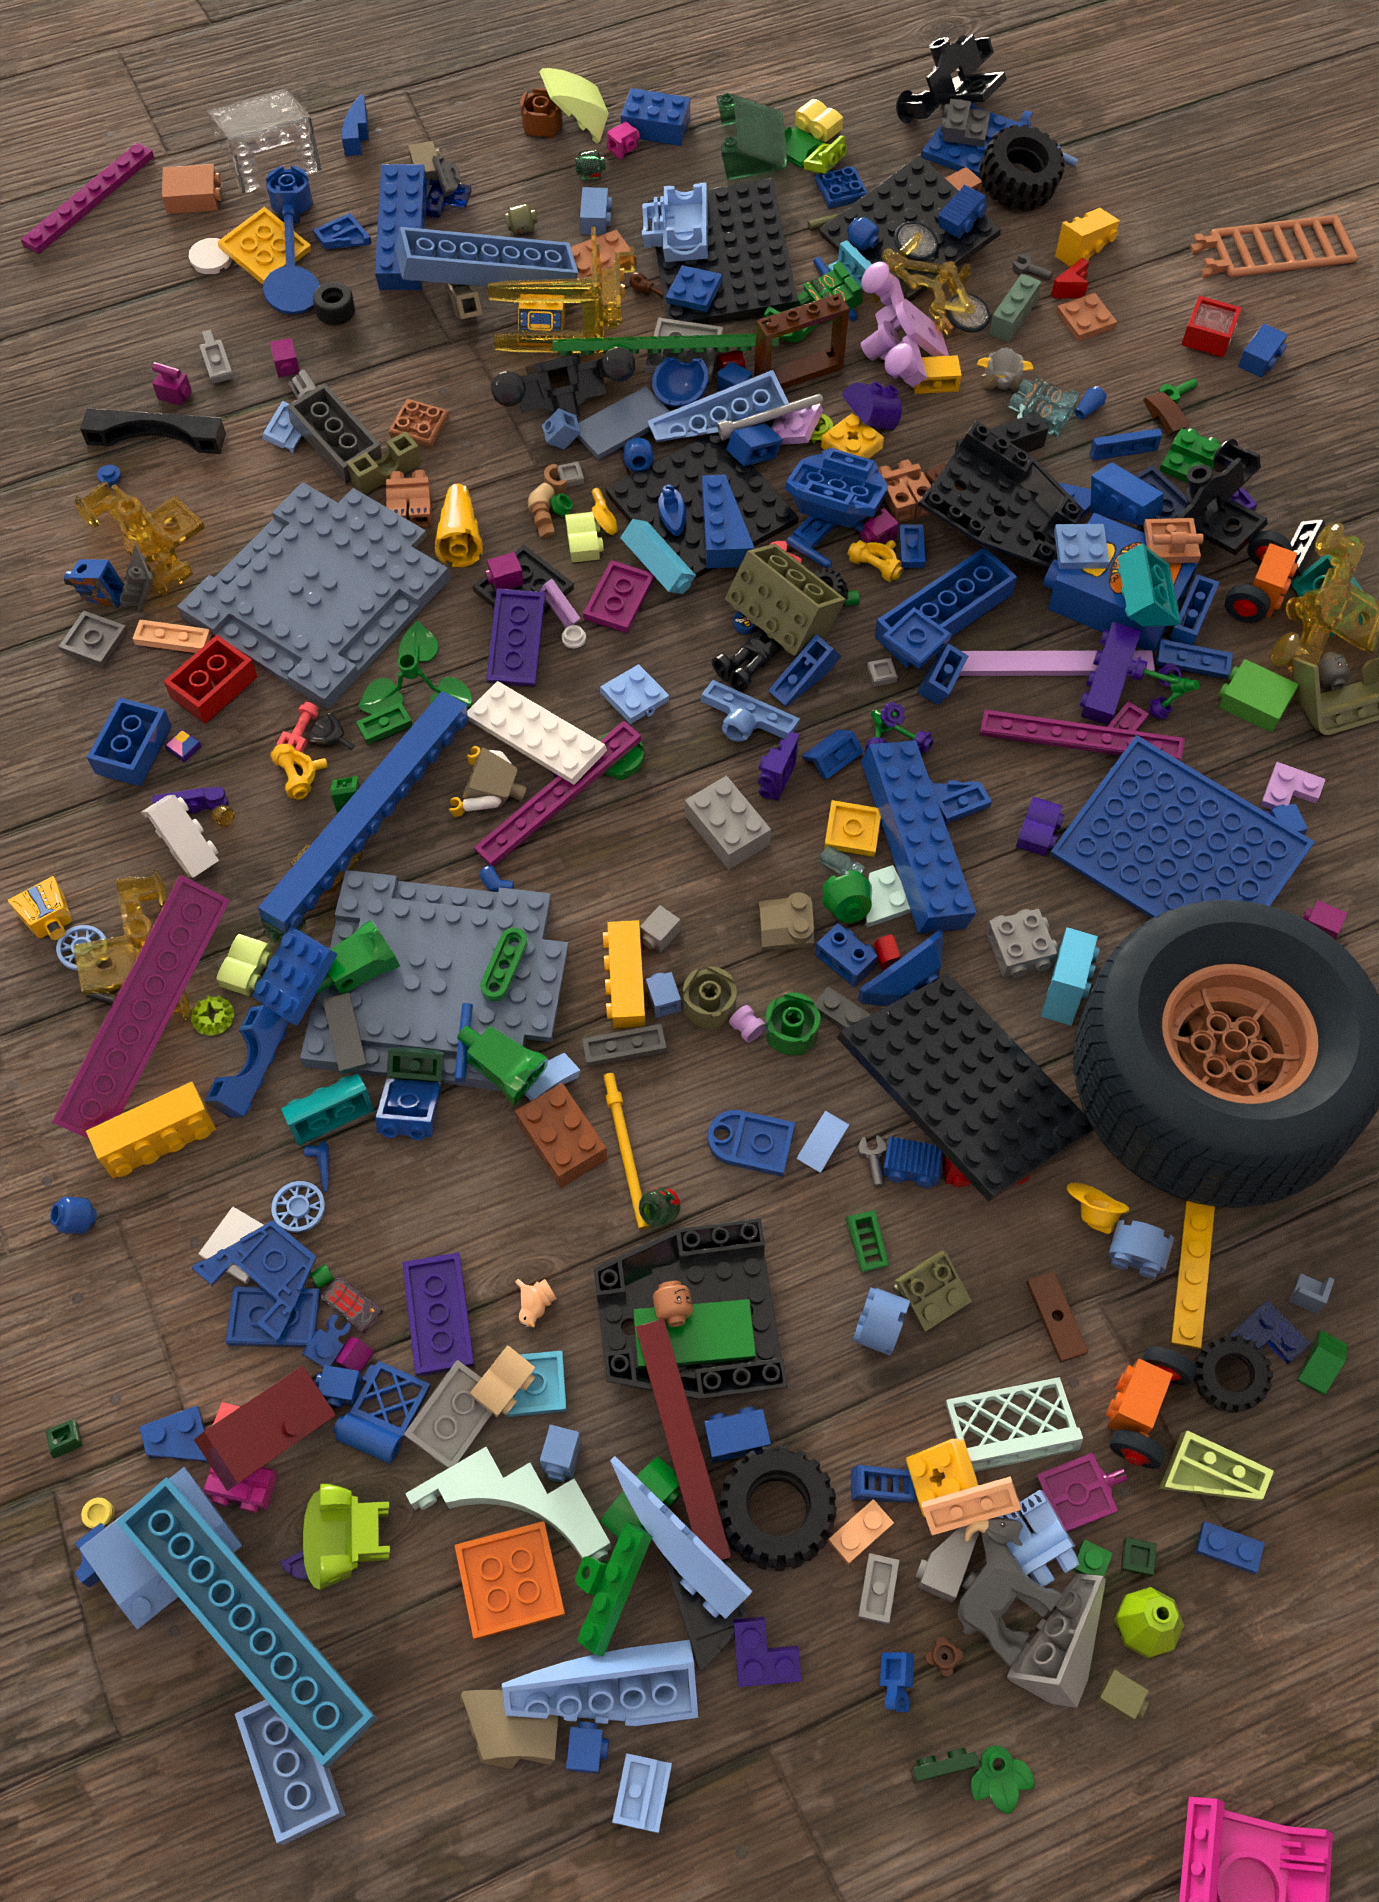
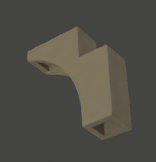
M444 283L446 293L450 295L455 317L465 319L483 314L478 291L472 285Z

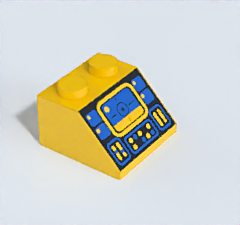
M520 292L518 344L552 346L554 339H563L566 314L564 294Z

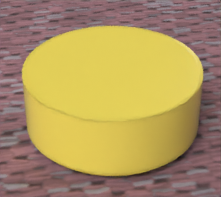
M104 1498L91 1499L85 1504L81 1513L83 1523L90 1529H93L100 1523L109 1526L115 1516L113 1505Z

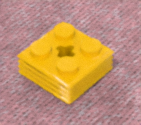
M853 413L821 436V447L824 450L833 448L866 459L883 448L884 437L872 427L864 425L861 419Z
M950 1439L906 1458L919 1506L924 1517L922 1502L978 1486L963 1439Z

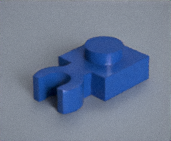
M336 1314L330 1316L327 1320V1331L324 1332L321 1329H317L301 1354L321 1368H324V1365L331 1366L344 1346L337 1339L339 1336L345 1335L351 1327V1324L347 1322L341 1330H337L334 1326L338 1318Z

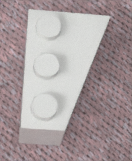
M167 795L141 813L145 819L147 817L156 828L155 832L157 835L163 838L170 849L169 851L188 877L193 878L219 861L216 857L218 850L210 840L206 842L201 835L204 830L196 819L191 820L186 811L189 808L181 797L176 798L175 795Z

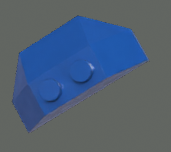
M939 929L889 968L862 986L859 990L858 1001L861 1004L889 1006L937 980L942 963L943 932Z

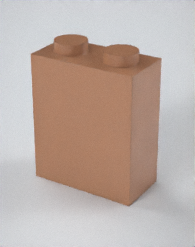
M214 164L163 167L162 199L167 214L218 210V201H221V192L218 187L221 186L220 173H216Z

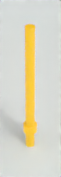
M607 1073L603 1076L607 1095L605 1096L607 1107L611 1108L638 1229L645 1230L649 1228V1223L623 1115V1098L621 1092H618L614 1073Z

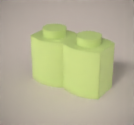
M593 512L565 515L572 563L600 560V552H604L602 537H597V533H601L600 524L594 519Z
M238 934L218 972L216 980L219 986L250 996L253 990H255L257 982L261 980V972L265 967H268V963L273 956L268 943Z

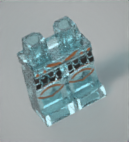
M1038 377L1035 382L1024 378L1019 386L1018 393L1025 395V397L1014 393L1008 407L1018 411L1017 419L1038 412L1049 427L1048 433L1057 437L1075 410L1080 393L1071 390L1070 393L1062 391L1052 383L1044 382L1045 379Z

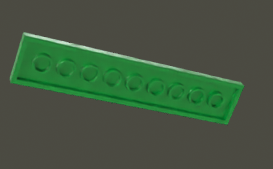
M756 334L554 339L552 346L553 352L558 351V356L571 355L572 351H580V355H594L596 350H603V354H605L613 347L626 348L632 354H638L639 349H648V353H661V349H670L671 353H682L684 348H692L693 352H706V348L715 347L716 352L729 351V347H737L738 351H751V347L756 345ZM779 337L772 339V350H774V346H779Z

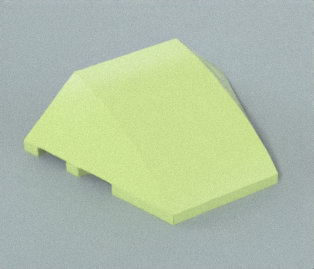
M552 68L541 69L539 72L550 99L569 117L573 114L579 127L583 131L587 128L592 135V140L598 144L609 114L598 87L587 79L567 71Z

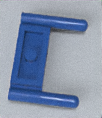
M809 516L794 531L793 535L788 537L786 544L828 569L831 567L832 561L813 548L837 524ZM859 521L852 528L862 532L865 524Z

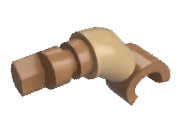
M551 464L545 468L543 483L532 491L528 498L529 511L534 516L535 525L541 538H549L555 532L549 513L551 498L566 492L567 481L564 479L555 481L558 475L557 464Z

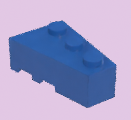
M1113 462L1091 475L1090 513L1142 526L1145 519H1153L1163 512L1164 493Z

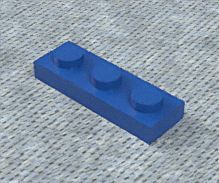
M1159 428L1094 438L1090 450L1091 460L1095 461L1158 451L1162 438L1161 430Z
M1161 639L1158 643L1155 665L1164 667L1167 663H1173L1175 667H1179L1183 671L1227 679L1230 676L1233 653Z

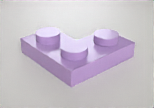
M1276 762L1260 806L1270 810L1282 804L1287 806L1292 796L1316 804L1325 779Z

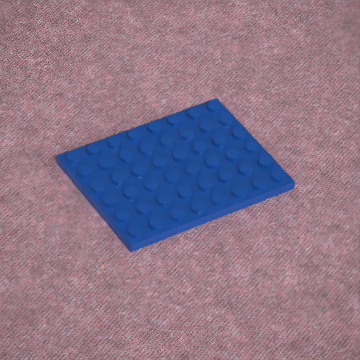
M1136 735L1058 840L1050 855L1148 917L1153 918L1166 911H1173L1177 907L1212 900H1240L1271 906L1315 841Z

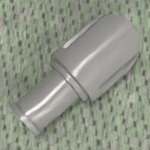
M305 370L299 372L300 376L296 375L292 378L293 382H288L297 399L317 388Z

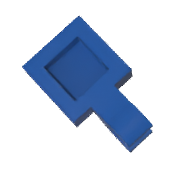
M907 1652L882 1653L880 1686L887 1687L885 1698L886 1710L909 1712L910 1701L905 1688H913L914 1654Z

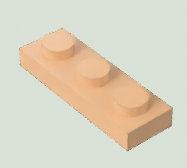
M139 620L133 641L135 645L196 653L210 641L212 634L210 629Z
M1007 1477L922 1502V1509L932 1535L970 1525L975 1521H984L1021 1510V1505L1011 1477Z

